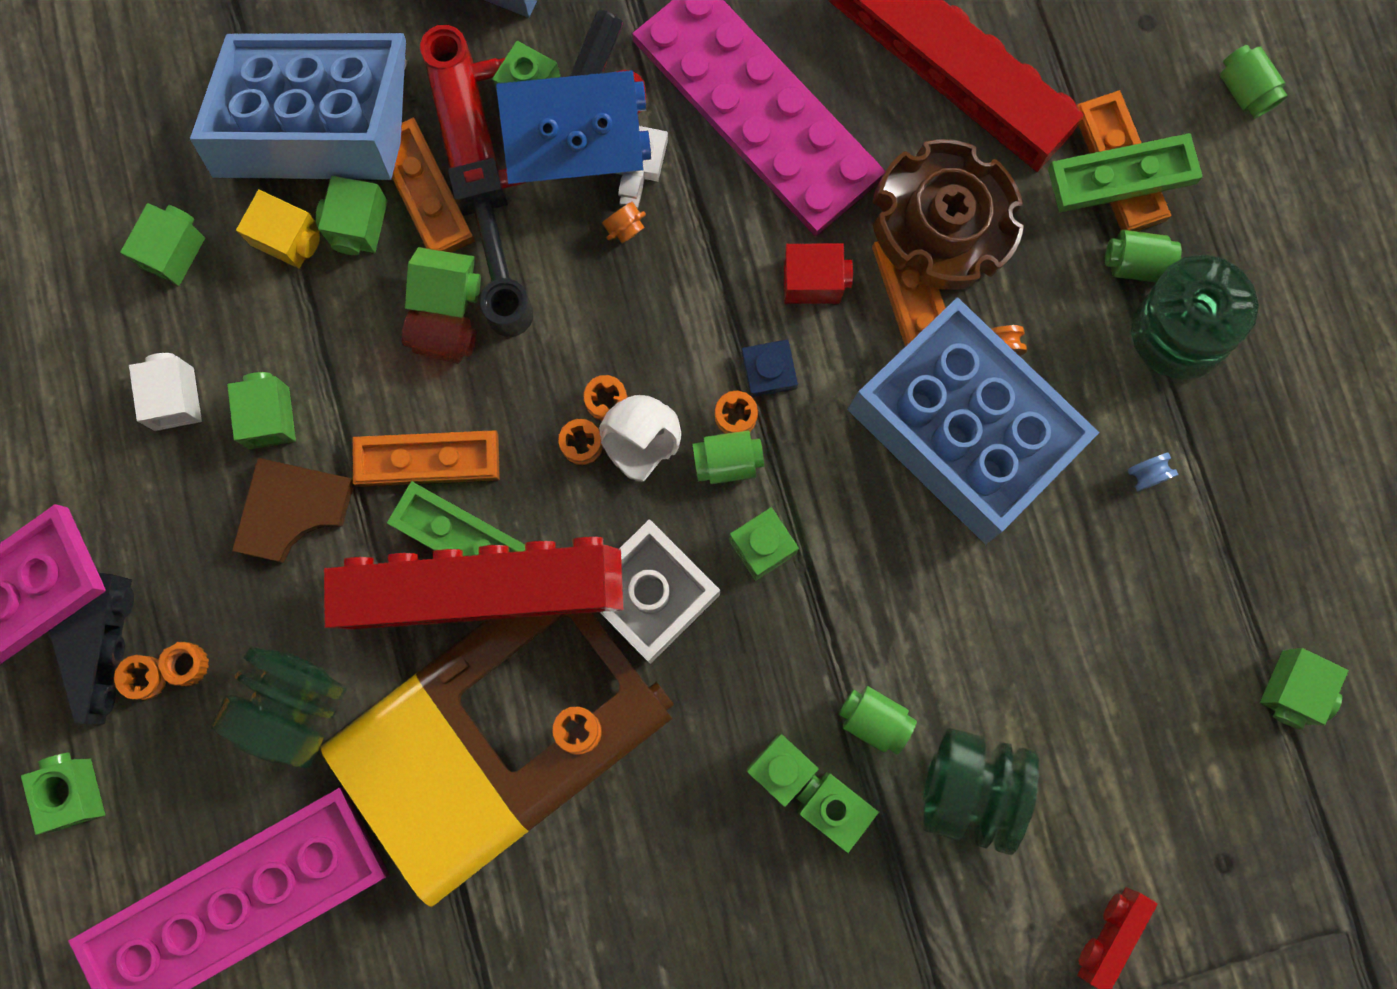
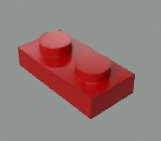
M1125 887L1122 894H1115L1104 911L1103 919L1107 922L1097 939H1090L1081 952L1079 965L1082 967L1077 976L1097 989H1112L1158 903L1142 893Z

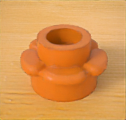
M633 201L616 211L602 222L609 233L606 238L612 240L617 237L622 244L645 228L640 221L646 215L645 211L639 212Z

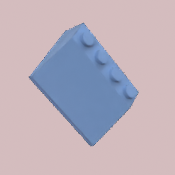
M403 33L226 34L190 137L192 144L212 178L331 179L332 175L348 179L391 180L401 144L406 50L405 36Z
M958 297L858 391L847 409L985 545L1003 532L1100 433Z

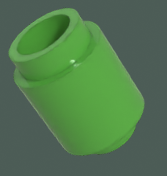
M1245 45L1224 59L1223 64L1226 68L1219 76L1242 111H1249L1254 119L1271 111L1288 97L1283 89L1286 85L1285 81L1261 46L1251 50L1248 45Z
M1121 230L1117 239L1111 238L1108 242L1105 253V265L1111 267L1113 277L1155 283H1160L1163 279L1173 280L1178 272L1181 261L1180 242L1171 241L1168 235Z
M749 430L704 437V442L693 443L698 482L710 480L711 484L752 479L756 478L755 468L764 467L760 438L751 440Z
M866 686L861 693L853 689L839 712V715L846 719L842 729L883 753L890 750L897 755L907 744L917 723L916 719L908 715L909 710L869 686Z

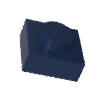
M789 339L742 348L741 353L751 397L797 389L798 382Z

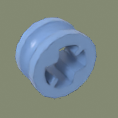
M1169 453L1156 456L1127 469L1129 475L1137 477L1138 483L1135 485L1137 492L1179 475L1176 469L1173 470L1168 466V461L1171 459Z

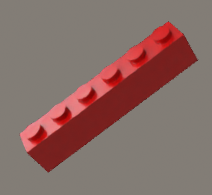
M829 0L837 9L1037 173L1073 134L1084 116L1078 110L1072 98L1064 93H1057L1041 79L1040 74L1035 68L1029 64L1020 63L1006 51L1003 43L991 34L983 33L970 22L968 15L961 8L954 5L950 6L944 0Z
M579 537L572 539L573 547L556 548V542L532 541L525 543V551L509 552V546L487 545L478 547L479 555L463 556V550L441 549L433 551V559L418 560V554L415 553L389 554L388 563L374 564V558L371 557L344 558V567L324 568L325 628L359 630L622 611L621 549L604 545L602 537Z

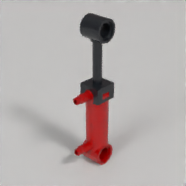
M437 25L423 35L420 42V52L426 65L450 167L448 171L454 197L463 216L475 213L491 282L483 289L480 297V307L489 325L497 334L505 337H516L530 327L533 320V307L524 287L509 277L493 209L508 205L504 188L525 184L526 182L508 184L507 168L498 169L477 82L492 79L505 58H493L473 63L463 34L455 27ZM446 53H456V56L449 61H438ZM514 300L519 303L517 310L509 316L496 314L497 307L503 301Z

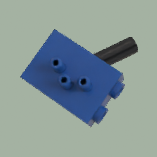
M598 10L569 77L496 84L508 184L644 170L643 160H651L648 130L639 131L638 111H646L643 81L634 82L633 70L603 73L623 26V21L615 14L605 10Z

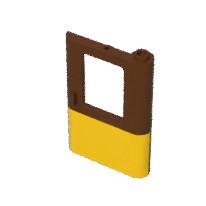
M593 613L485 620L320 747L328 765L406 881L426 905L433 907L672 720L667 710L674 706V703L657 681L648 687ZM562 617H568L572 619L618 680L619 691L592 713L600 722L602 736L599 744L591 752L584 755H574L563 750L554 742L520 770L510 772L462 706L461 696L467 689ZM464 670L461 674H459L457 677L451 680L454 676H456L458 673ZM586 718L569 731L571 734L568 740L569 744L576 745L577 738L583 742L588 738L589 732L584 728L587 721Z

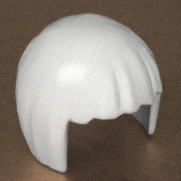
M634 395L618 402L606 413L599 427L601 444L613 463L628 478L641 482L647 479L662 459H669L671 455L676 454L681 440V429L676 413L660 400L644 395Z

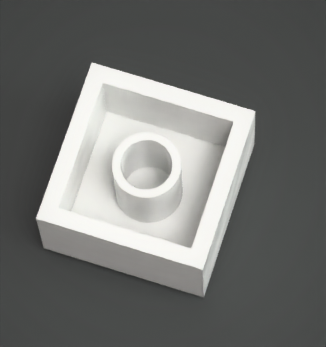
M649 519L619 548L621 549L623 610L600 613L651 664L720 596V589Z

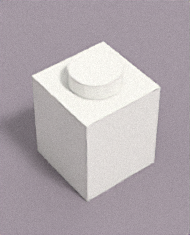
M171 353L152 354L145 358L146 362L129 365L137 422L154 431L202 422L195 373L191 365Z

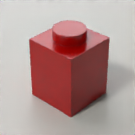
M844 243L786 244L784 254V304H840L845 288H852L853 263L852 259L844 260Z

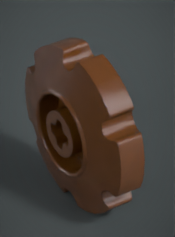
M950 139L930 140L923 143L916 156L911 155L907 151L902 152L885 171L873 196V204L879 206L883 211L873 223L874 233L881 249L899 270L906 266L916 268L920 274L919 282L930 287L946 290L969 288L980 278V271L992 277L1012 257L1023 234V224L1017 222L1013 217L1023 205L1022 197L1015 181L996 159L989 163L978 159L976 155L977 148L969 143Z

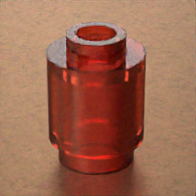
M410 310L403 325L402 345L412 348L414 354L459 364L464 356L470 357L472 355L477 332L476 329L470 328V319L463 316L460 318L421 310Z

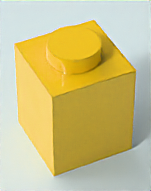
M259 189L236 229L250 246L300 269L305 258H310L314 254L320 241V231L316 221L308 212Z

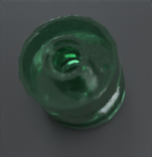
M1206 254L1182 258L1168 266L1134 313L1131 333L1136 351L1148 366L1161 375L1180 380L1199 378L1216 369L1241 344L1256 324L1259 303L1254 285L1243 270L1226 259Z
M249 646L243 657L244 660L263 671L259 675L247 670H237L235 679L253 692L250 698L225 695L211 723V729L234 742L233 744L237 748L260 759L277 764L283 762L293 766L310 768L324 739V735L318 729L308 724L307 719L309 715L320 718H334L337 711L317 698L321 694L342 700L347 687L334 680L323 668L281 650H263Z
M948 728L941 740L937 753L934 754L925 780L923 802H925L923 830L960 841L972 820L974 821L975 845L987 849L994 840L996 851L1013 855L1018 850L1025 836L1035 809L1039 777V758L1037 752L1026 748H1019L1014 754L1011 744L1000 742L987 762L984 737Z

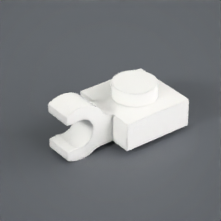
M639 126V131L648 130L651 160H643L644 170L617 173L622 174L618 196H621L620 206H625L633 201L638 209L644 180L658 182L668 142L667 131Z

